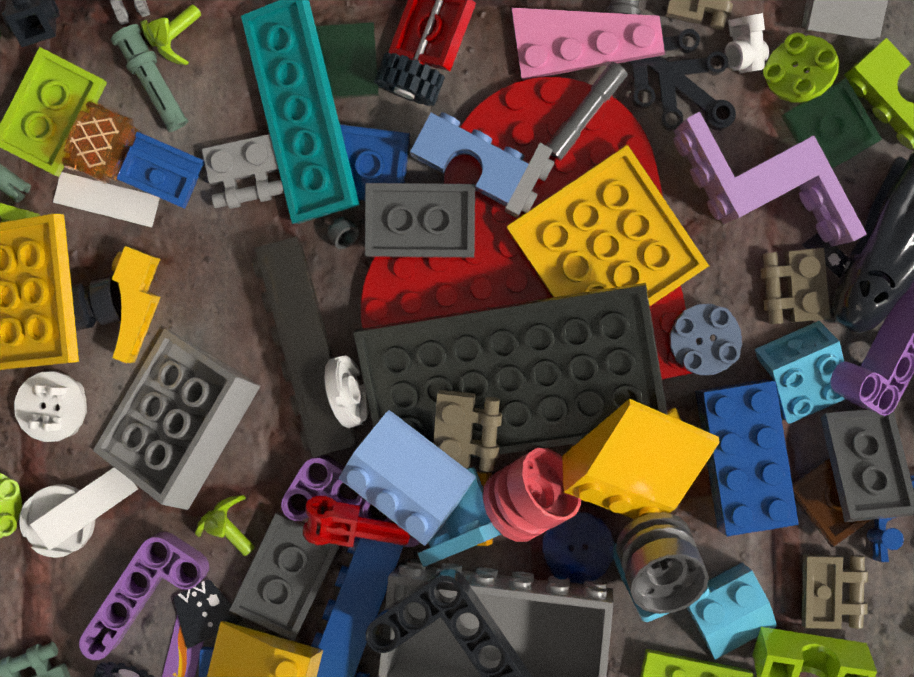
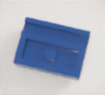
M136 132V139L133 146H130L116 179L185 209L198 181L202 166L204 167V160L140 132Z

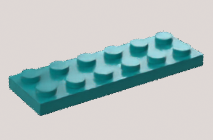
M278 0L241 15L292 224H300L360 205L309 0Z

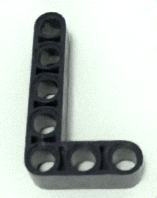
M454 569L440 571L382 611L366 630L368 646L378 653H388L441 617L481 677H533L467 580L459 571ZM439 582H452L457 589V595L452 598L443 596L438 589ZM411 602L421 604L425 609L426 616L421 619L414 618L408 611V604ZM464 613L475 615L479 621V626L475 629L465 628L461 624L460 615ZM378 625H389L394 631V638H382L378 632ZM487 645L496 647L501 653V658L496 661L486 659L482 654V648Z

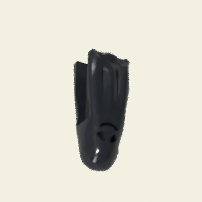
M914 153L909 156L908 160L901 156L894 159L869 210L864 225L867 235L859 238L850 253L832 299L833 317L841 327L849 331L864 333L877 327L888 316L914 282Z

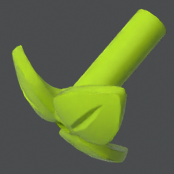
M190 5L170 23L168 18L165 17L153 20L149 24L147 20L140 22L145 38L152 47H157L158 52L164 58L180 65L189 64L187 60L177 55L171 49V41L201 17V12L195 5Z
M244 495L232 496L218 502L212 512L208 511L201 518L196 527L195 535L201 537L203 530H205L208 534L215 537L223 538L225 536L243 556L250 554L255 546L227 518L228 509L234 504L245 500L246 497Z

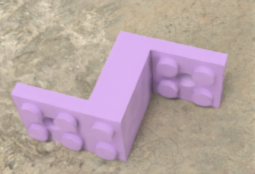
M700 112L687 118L674 130L676 137L673 140L678 152L682 157L687 155L693 167L690 169V173L695 184L699 188L704 187L710 199L707 201V205L711 214L716 220L721 219L723 224L740 218L799 186L801 189L799 193L801 202L808 211L812 210L818 221L816 229L824 242H829L831 247L853 242L867 235L815 136L734 177Z

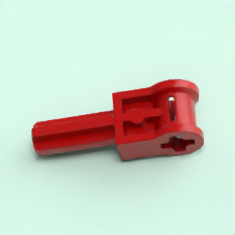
M315 496L306 503L305 509L308 521L304 524L302 531L303 537L309 543L315 545L330 543L353 547L355 537L404 546L409 543L410 534L399 525L359 517L360 506L336 502L327 496ZM322 506L325 507L324 514H321ZM317 526H321L320 534H316Z

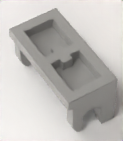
M806 0L802 27H805L808 31L879 41L888 0Z

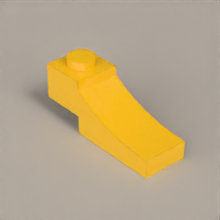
M127 246L124 247L123 252L119 251L112 263V271L114 272L112 280L119 283L122 306L120 332L112 358L124 363H135L161 298L148 292L160 258Z

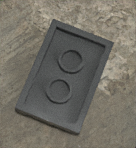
M366 183L365 257L474 258L475 184Z
M870 410L825 413L821 416L820 419L844 522L913 516L914 488L894 411L886 416Z
M277 511L229 611L295 641L340 545L330 543L315 545L309 543L303 537L302 530L304 524L291 520Z

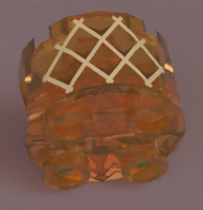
M90 100L86 103V108L90 109V112L86 113L81 110L71 129L64 149L65 152L71 155L70 158H62V165L72 171L87 173L104 185L109 180L117 182L116 178L124 162L120 159L125 148L133 146L136 132L140 130L133 126L134 120L132 117L114 113L106 109L102 104Z

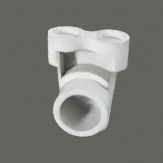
M763 13L728 20L730 37L733 36V41L729 42L725 48L728 67L733 71L739 70L740 73L764 69L765 61L769 56V47L763 41L762 30H765Z

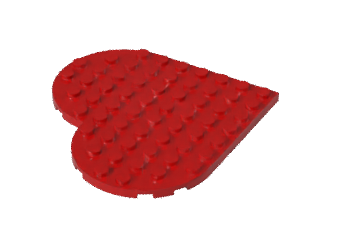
M540 77L516 82L495 92L480 103L470 113L460 128L469 133H472L473 129L483 132L493 139L492 145L501 150H504L506 146L517 150L525 156L523 161L529 164L540 143L547 144L561 124L569 119L587 96L592 85L562 77ZM613 96L604 102L581 131L580 137L561 161L550 155L549 159L555 163L545 182L538 178L532 191L538 195L530 210L627 145L662 195L657 165L647 135L636 118L621 102ZM470 155L454 157L445 170L444 184H475L476 186L482 174L480 163ZM475 191L474 258L375 257L366 275L362 290V328L553 298L506 229L508 225L526 213L521 211L518 218H515L505 212L506 206ZM681 285L650 306L662 379L692 373L685 370L675 360L670 349L669 333L674 320L686 310Z

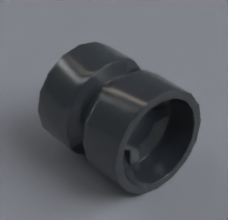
M113 276L91 280L89 287L84 286L81 282L71 284L76 331L93 328L96 321L101 325L121 321L120 288L118 283L112 280Z

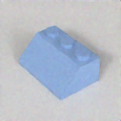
M390 410L384 414L354 451L339 476L342 482L424 546L444 526L476 478L474 474Z

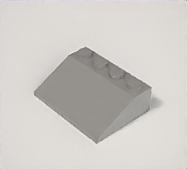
M164 328L93 451L160 504L188 510L258 392L260 385L226 363Z

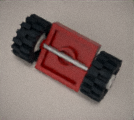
M408 0L390 49L387 53H384L374 82L379 87L385 88L384 90L395 93L394 95L404 97L406 100L415 101L421 105L434 106L445 77L438 70L431 69V67L451 71L476 5L474 0Z

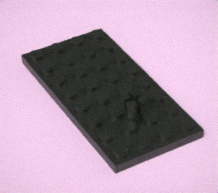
M646 282L361 328L353 332L373 427L390 410L432 443L434 442L436 402L439 390L476 394L475 408L484 409L486 397L500 399L499 412L502 413L501 426L497 427L496 443L499 444V454L577 444L629 399L667 414ZM473 423V440L482 441L483 426L481 424ZM471 455V458L478 457L477 455Z

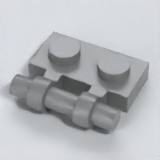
M270 134L202 149L209 184L217 185L224 183L225 192L212 195L214 208L228 206L232 209L241 207L243 202L257 199L264 202L272 200V196L284 194L281 180L273 182L268 180L267 173L279 171ZM255 176L256 185L238 189L236 180Z

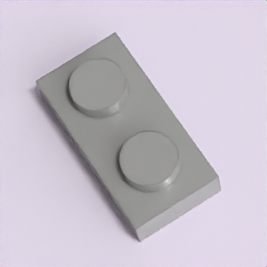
M542 143L538 145L505 208L507 214L518 218L521 211L529 212L538 195L532 191L538 178L545 182L555 163L549 159L553 149Z

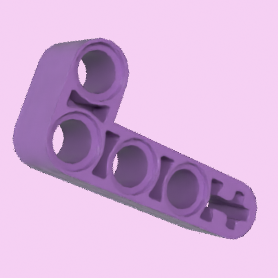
M914 282L886 317L861 367L850 362H841L836 366L831 376L830 384L834 392L855 405L883 416L889 415L894 411L914 374Z
M323 454L315 455L303 464L281 502L284 515L294 521H302L308 518L306 510L298 511L292 506L291 498L294 494H302L307 500L315 496H327L336 502L360 506L359 517L384 522L392 521L387 516L384 518L375 517L370 511L371 503L359 494L354 499L344 498L340 493V485L344 482L339 479V476L345 466ZM311 464H323L328 472L327 478L323 481L313 479L310 474ZM410 535L409 543L405 547H414L420 542Z
M159 532L148 538L140 546L83 632L79 641V648L82 654L91 660L105 658L119 645L162 578L180 589H191L207 576L209 571L207 558L172 533ZM154 542L162 543L166 547V558H159L154 554ZM183 562H190L196 567L197 576L195 578H190L184 574L182 570ZM134 572L142 573L146 577V588H141L135 584L133 580ZM115 602H119L126 607L127 617H120L115 613ZM106 628L111 629L103 638V645L97 642L99 640L98 634Z

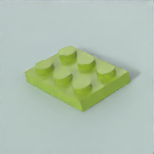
M39 47L0 123V148L59 177L75 147V144L70 142L72 140L71 137L77 139L82 133L81 126L76 124H79L78 121L81 123L88 122L107 82Z

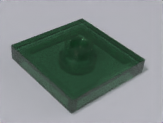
M374 22L316 26L333 99L379 96V86L374 82L378 72Z
M847 78L829 87L822 95L805 101L781 115L797 144L815 136L831 168L838 166L882 140Z

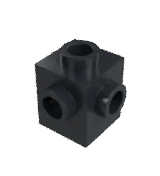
M6 0L5 11L2 12V16L8 30L14 33L21 47H25L56 37V18L60 17V12L55 0Z

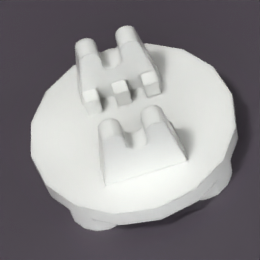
M58 371L40 372L28 378L19 388L14 401L15 417L21 429L30 437L43 442L61 441L75 435L83 424L87 413L84 387L71 376ZM43 402L46 404L45 409H43L41 406ZM57 404L60 406L59 411H57L55 408Z

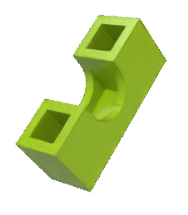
M885 38L867 52L844 76L849 80L848 85L850 89L859 97H864L873 106L872 111L880 121L889 123L897 132L896 136L899 142L906 148L914 150V103L905 100L898 91V79L911 63Z
M761 627L752 654L757 677H799L800 672L812 673L819 677H875L877 674L867 643Z

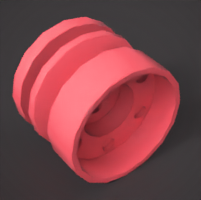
M536 448L512 464L489 476L484 485L483 502L486 514L493 526L504 537L515 542H527L567 521L577 514L581 506L580 498L564 493L562 456L549 448Z

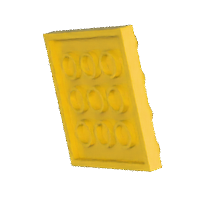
M628 145L506 227L552 297L646 282L649 305L651 306L709 267Z
M48 214L1 222L0 370L79 362L64 214Z

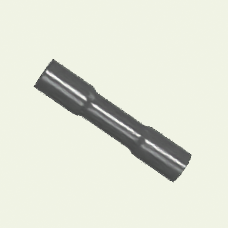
M612 61L569 119L561 124L545 146L553 149L551 156L555 159L562 160L580 137L584 127L628 76V73L620 65Z

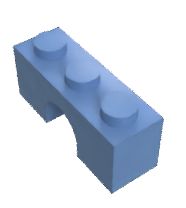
M441 112L440 116L430 113L410 151L411 157L441 173H444L449 162L456 156L470 155L474 157L482 168V174L475 186V191L507 206L529 165L523 161L525 156L511 147L506 146L504 150H501L492 145L493 139L481 131L473 129L472 133L463 130L458 127L460 121L446 113Z

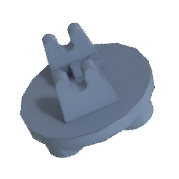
M714 304L694 305L684 310L674 320L669 333L670 349L675 360L685 370L697 375H715L728 369L740 357L742 346L741 329L736 318L732 316L727 308ZM712 334L715 336L714 341L710 340ZM697 338L701 339V343L699 345L696 343Z

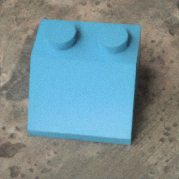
M740 563L710 579L707 583L710 591L709 595L687 607L714 659L758 637L761 627L772 629L777 627L769 600L753 571L744 563Z

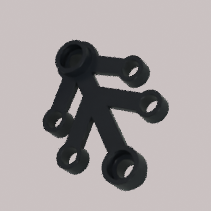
M686 29L678 36L663 37L665 52L680 50L683 53H691L698 47L700 36L695 30ZM684 36L693 38L694 45L692 47H687L683 44L682 38ZM716 51L707 58L667 62L661 56L627 62L632 65L635 88L632 101L637 108L646 109L655 100V92L653 88L648 86L647 66L658 74L663 112L660 117V124L665 130L674 131L683 123V114L677 109L675 88L705 111V121L711 129L724 130L734 122L736 110L729 101H716L685 76L709 73L710 75L721 74L728 66V58L724 53ZM718 58L722 63L721 69H714L710 64V60ZM641 91L647 92L650 96L649 102H640L638 100V93ZM717 108H724L727 111V119L722 120L717 117ZM672 113L676 115L678 119L676 125H669L666 122L667 114Z

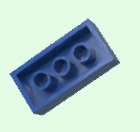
M764 379L696 390L695 394L701 429L718 436L720 442L707 461L718 531L728 537L799 525L776 381Z

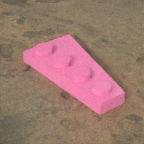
M512 8L521 78L523 80L606 66L611 61L623 63L665 55L660 16Z

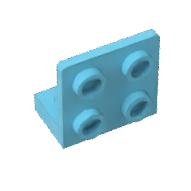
M820 321L755 349L757 360L771 375L773 381H776L783 418L788 424L845 400L844 397L833 391L830 384L834 369L841 362H844L840 341Z
M475 468L467 469L476 478L444 526L428 542L430 548L418 553L423 567L502 535L493 526L486 514L483 502L484 489Z

